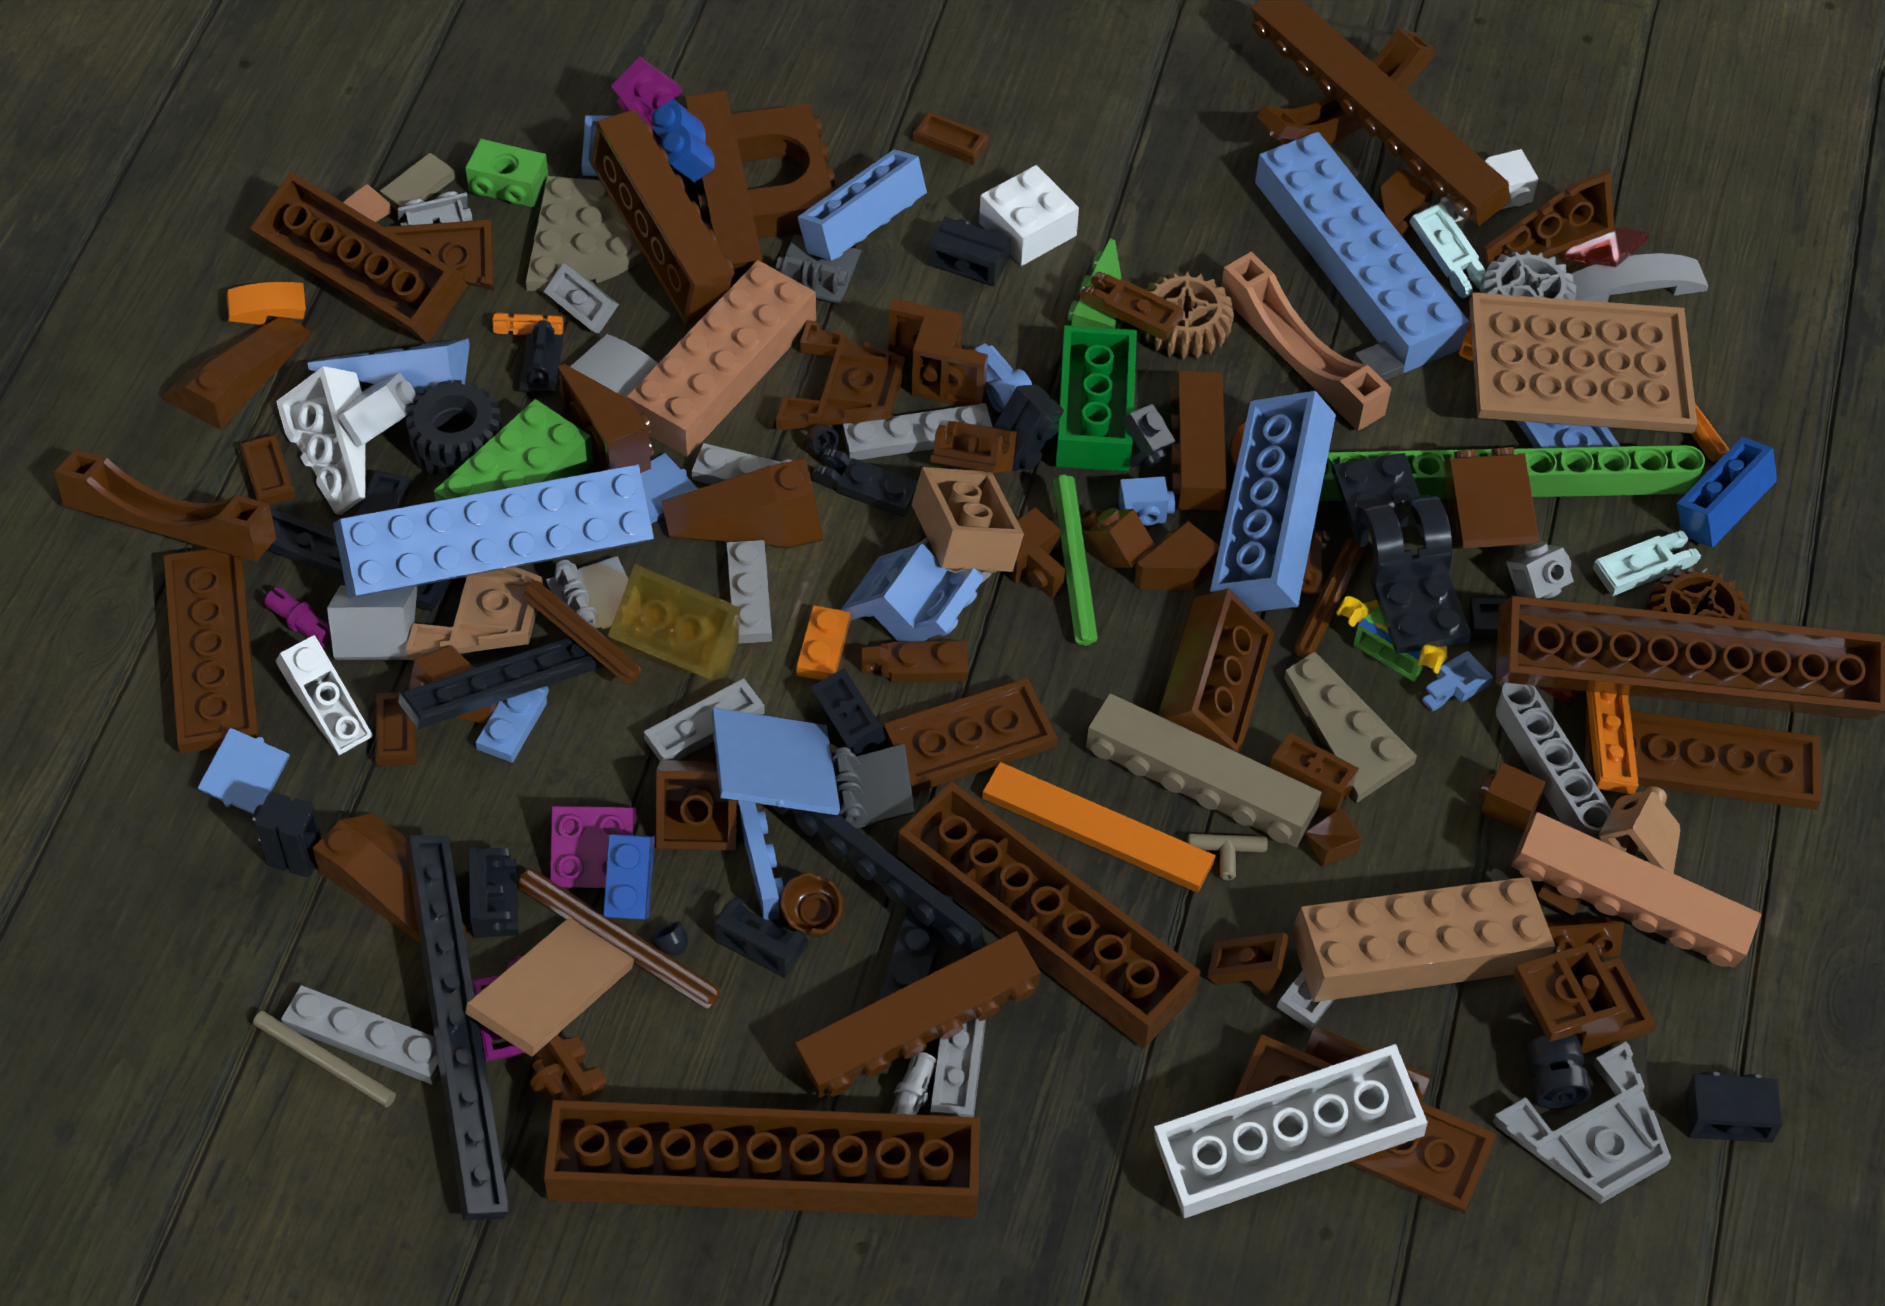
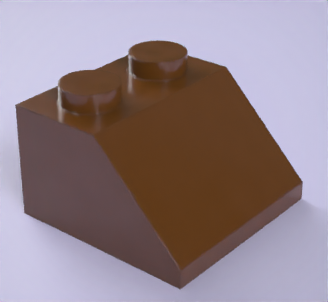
M660 760L657 768L656 849L736 850L738 800L720 798L717 761Z

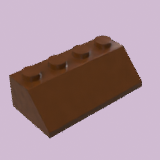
M1229 588L1193 599L1158 716L1240 754L1275 632Z

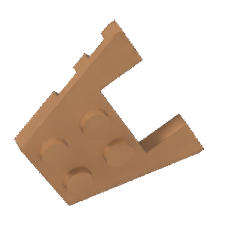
M517 567L466 576L454 626L444 627L413 623L406 646L407 660L419 659L451 645L459 653L529 644L537 609L524 599V588L534 580L543 584L542 577Z

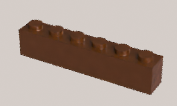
M720 91L685 96V107L703 123L706 132L705 143L711 148L715 159L714 170L693 182L694 187H701L702 194L697 195L698 207L701 216H707L708 222L704 224L707 229L710 228L714 232L718 247L723 256H727L732 262L734 276L731 279V284H735L757 260L763 263L727 92Z
M1015 931L795 1043L796 1057L819 1098L828 1093L831 1097L837 1096L848 1090L853 1085L852 1081L865 1074L869 1078L884 1072L890 1066L889 1062L901 1056L907 1059L921 1053L927 1047L926 1043L938 1037L945 1040L955 1036L964 1028L963 1024L975 1018L978 1021H983L992 1017L1000 1010L999 1006L1012 999L1015 1002H1021L1029 998L1036 992V987L1039 986L1041 972L1018 932Z

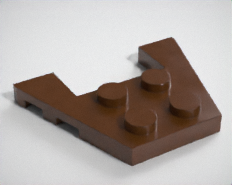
M807 320L800 341L801 353L831 356L834 359L820 401L783 396L776 417L777 430L809 428L818 423L837 425L891 419L906 369V357L865 342L863 345L848 340L847 334L834 330L830 333L820 329V323Z

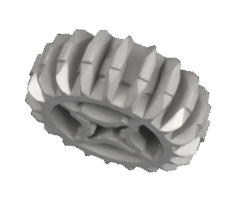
M1527 249L1520 255L1513 250L1509 257L1501 254L1497 261L1491 262L1482 277L1480 293L1575 300L1577 285L1573 284V274L1566 273V264L1556 265L1555 256L1546 259L1543 257L1542 251L1538 255H1532Z

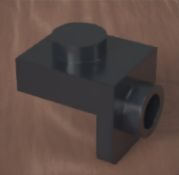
M1153 404L1131 412L1121 420L1140 450L1137 455L1129 460L1132 468L1142 463H1146L1148 467L1158 463L1167 456L1164 450L1176 442Z

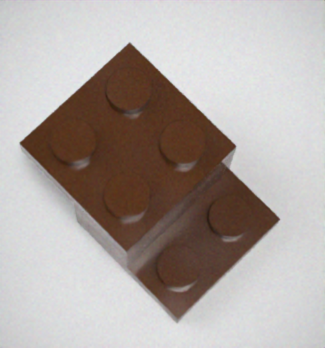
M893 298L889 308L888 351L913 361L912 396L961 407L983 404L986 395L988 354L972 349H962L963 314L949 309H940Z
M1592 943L1518 964L1515 967L1514 976L1549 1042L1576 1035L1580 1040L1582 1052L1585 1054L1652 1033L1655 1029L1656 1023L1620 957L1602 962Z

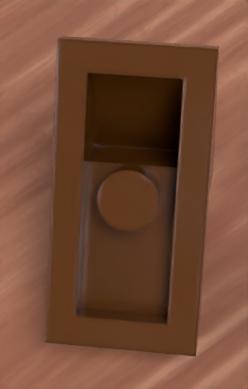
M1282 932L1215 941L1207 977L1215 985L1250 980L1264 995H1269L1281 973L1289 936Z

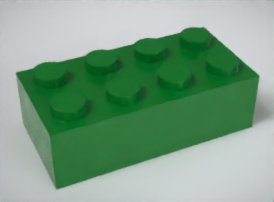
M1064 326L1059 405L1064 409V413L1058 421L1056 467L1129 472L1133 438L1121 420L1129 413L1134 412L1137 330Z

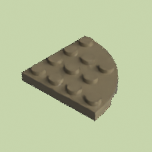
M547 177L526 278L527 291H544L563 263L571 265L588 280L594 279L596 283H599L633 268L646 259L600 180Z

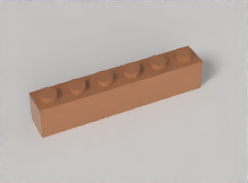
M1539 812L1534 815L1526 826L1510 866L1519 870L1524 877H1530L1532 881H1543L1556 887L1564 896L1580 898L1593 904L1598 911L1604 914L1618 915L1631 921L1633 926L1641 931L1655 932L1664 936L1678 948L1692 949L1707 956L1710 962L1718 966L1734 968L1747 956L1761 917V913Z

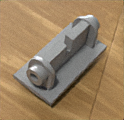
M446 192L439 195L437 199L426 202L421 199H415L404 203L403 207L397 208L398 222L401 226L434 224L433 221L439 220L440 223L473 221L470 208H467V192L462 194Z

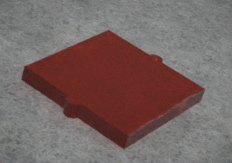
M1625 226L1621 228L1614 227L1615 231L1572 247L1566 252V258L1587 262L1588 265L1599 264L1617 267L1649 239V233L1627 229Z

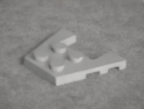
M1627 1042L1597 1057L1593 1065L1616 1096L1555 1131L1550 1130L1527 1098L1497 1113L1493 1120L1496 1127L1600 1204L1666 1167L1671 1160L1654 1110H1650L1643 1092L1645 1086L1640 1073H1636L1631 1059L1633 1053Z

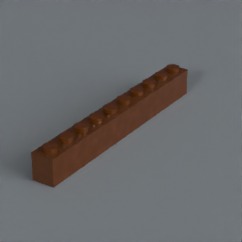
M1260 0L1251 7L1254 18L1252 25L1257 35L1264 40L1266 38L1270 40L1277 52L1285 59L1289 57L1304 77H1311L1317 82L1325 96L1329 98L1331 96L1334 97L1349 117L1355 116L1362 122L1364 129L1370 136L1380 138L1394 157L1400 156L1407 162L1411 172L1418 178L1423 177L1426 179L1436 195L1440 198L1446 197L1453 203L1455 210L1462 218H1469L1477 226H1480L1510 202L1509 182L1302 0Z

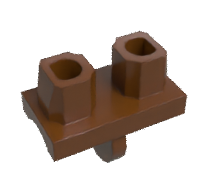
M557 1034L537 1054L536 1062L532 1065L537 1074L532 1078L530 1086L536 1094L541 1095L549 1092L553 1099L561 1097L563 1101L588 1102L589 1099L602 1093L606 1084V1077L599 1067L594 1066L583 1071L578 1064L583 1062L586 1051L578 1036L561 1039Z

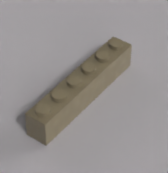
M1111 693L1088 728L1086 749L1091 750L1097 757L1104 760L1110 759L1127 767L1133 774L1146 776L1162 784L1171 792H1180L1198 801L1200 805L1207 809L1218 810L1232 817L1243 826H1251L1268 834L1279 843H1287L1297 848L1317 813L1322 794L1321 791Z

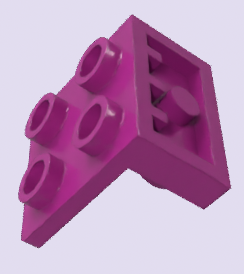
M639 57L611 87L620 97L617 100L618 105L625 112L636 109L641 119L649 123L653 138L661 146V137L656 134L652 125L653 111L671 99L675 100L683 92V89L672 78L642 57Z
M552 806L551 881L561 887L606 888L609 835H633V824L636 823V807Z

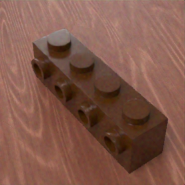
M1179 371L1177 385H1170L1169 407H1176V414H1171L1170 433L1172 436H1177V443L1171 445V465H1177V472H1172L1171 491H1173L1174 495H1178V510L1223 511L1226 494L1222 372Z

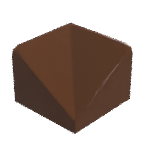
M1344 809L1332 813L1304 834L1323 867L1357 854L1362 839Z

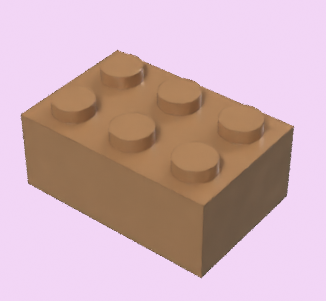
M922 467L912 507L941 568L953 571L975 568L976 570L989 573L997 571L1013 572L1024 533L993 473Z

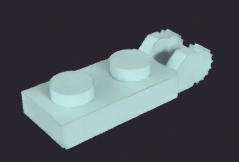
M1438 203L1413 215L1409 223L1446 277L1450 278L1451 286L1459 297L1466 298L1473 292L1470 282L1462 271L1466 268L1469 279L1480 290L1485 269L1478 260L1479 256L1444 205Z
M1679 531L1663 537L1659 535L1601 557L1595 561L1593 569L1610 594L1615 596L1664 577L1665 574H1672L1677 568L1685 570L1696 564L1701 555L1696 548L1672 554L1673 551L1681 549L1688 541L1687 535L1683 531Z

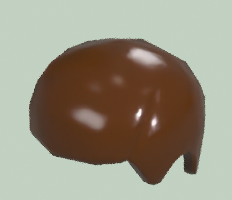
M806 872L790 879L781 893L780 908L785 921L793 930H801L806 933V936L820 937L821 935H827L836 928L843 917L844 899L837 886L830 879L817 876L812 872Z

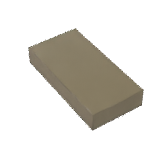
M429 153L380 190V195L390 203L391 207L398 211L397 208L403 207V204L415 199L427 201L456 178L455 170Z

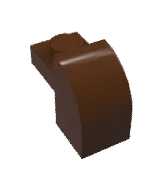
M1035 507L1017 520L1024 536L1013 572L1007 571L1015 584L1027 576L1034 588L1044 591L1053 599L1063 591L1065 568L1052 558L1059 552L1061 529Z

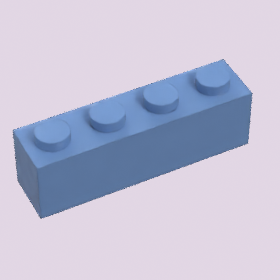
M893 149L799 215L798 221L807 253L825 260L832 261L843 255V252L857 242L866 239L868 234L881 225L888 223L892 217L903 209L912 206L917 199L926 194L927 190L919 156Z

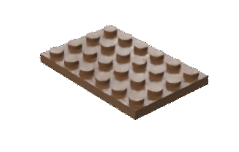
M1472 293L1469 305L1477 418L1694 433L1698 424L1684 308Z

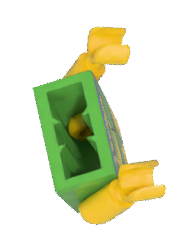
M1346 596L1336 612L1338 616L1344 615L1348 617V624L1352 627L1359 623L1353 646L1413 682L1418 679L1424 665L1433 668V673L1438 674L1441 665L1447 659V646L1425 645L1419 651L1395 654L1377 600L1362 603L1354 597Z

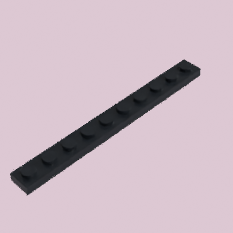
M409 835L405 842L462 1218L463 1220L504 1219L509 1213L479 1022L466 1014L467 1003L474 998V991L449 837Z

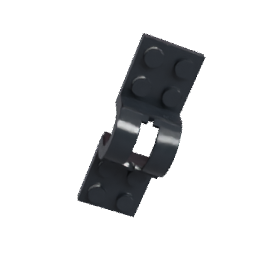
M1405 453L1333 464L1332 474L1359 547L1367 546L1369 533L1371 535L1374 561L1370 583L1395 654L1419 651L1425 645L1442 647L1469 642L1471 633L1449 575L1452 561V537L1446 511L1438 497L1420 496ZM1416 525L1420 537H1424L1425 547L1418 548V556L1412 555L1411 550L1404 551L1402 527Z

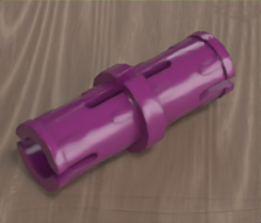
M282 587L274 588V591L279 596L272 591L269 592L265 599V606L285 619L290 629L295 632L300 631L307 637L315 635L322 648L328 646L323 638L330 644L332 643L329 623L315 614L314 608L306 602H299Z

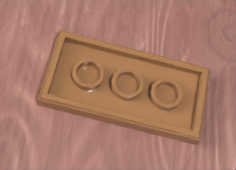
M569 917L469 1001L466 1014L532 1057L629 972L633 967L634 958Z

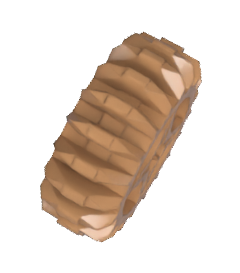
M1188 271L1181 277L1172 272L1169 279L1160 276L1156 283H1149L1147 291L1182 307L1184 313L1183 318L1166 341L1140 329V333L1145 334L1146 343H1155L1156 351L1166 349L1169 357L1174 353H1180L1183 360L1188 354H1193L1198 359L1202 351L1211 355L1215 347H1222L1225 338H1228V335L1231 333L1234 318L1231 297L1226 296L1224 287L1216 288L1214 279L1207 282L1204 281L1202 273L1196 278L1190 277Z

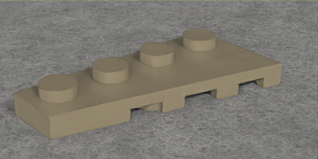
M1315 651L1285 671L1284 679L1305 716L1311 718L1317 729L1316 735L1322 745H1326L1331 754L1359 768L1350 792L1356 803L1415 764L1417 755Z

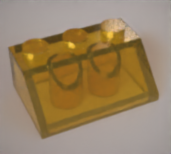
M634 564L608 637L710 680L726 677L739 642L740 607Z

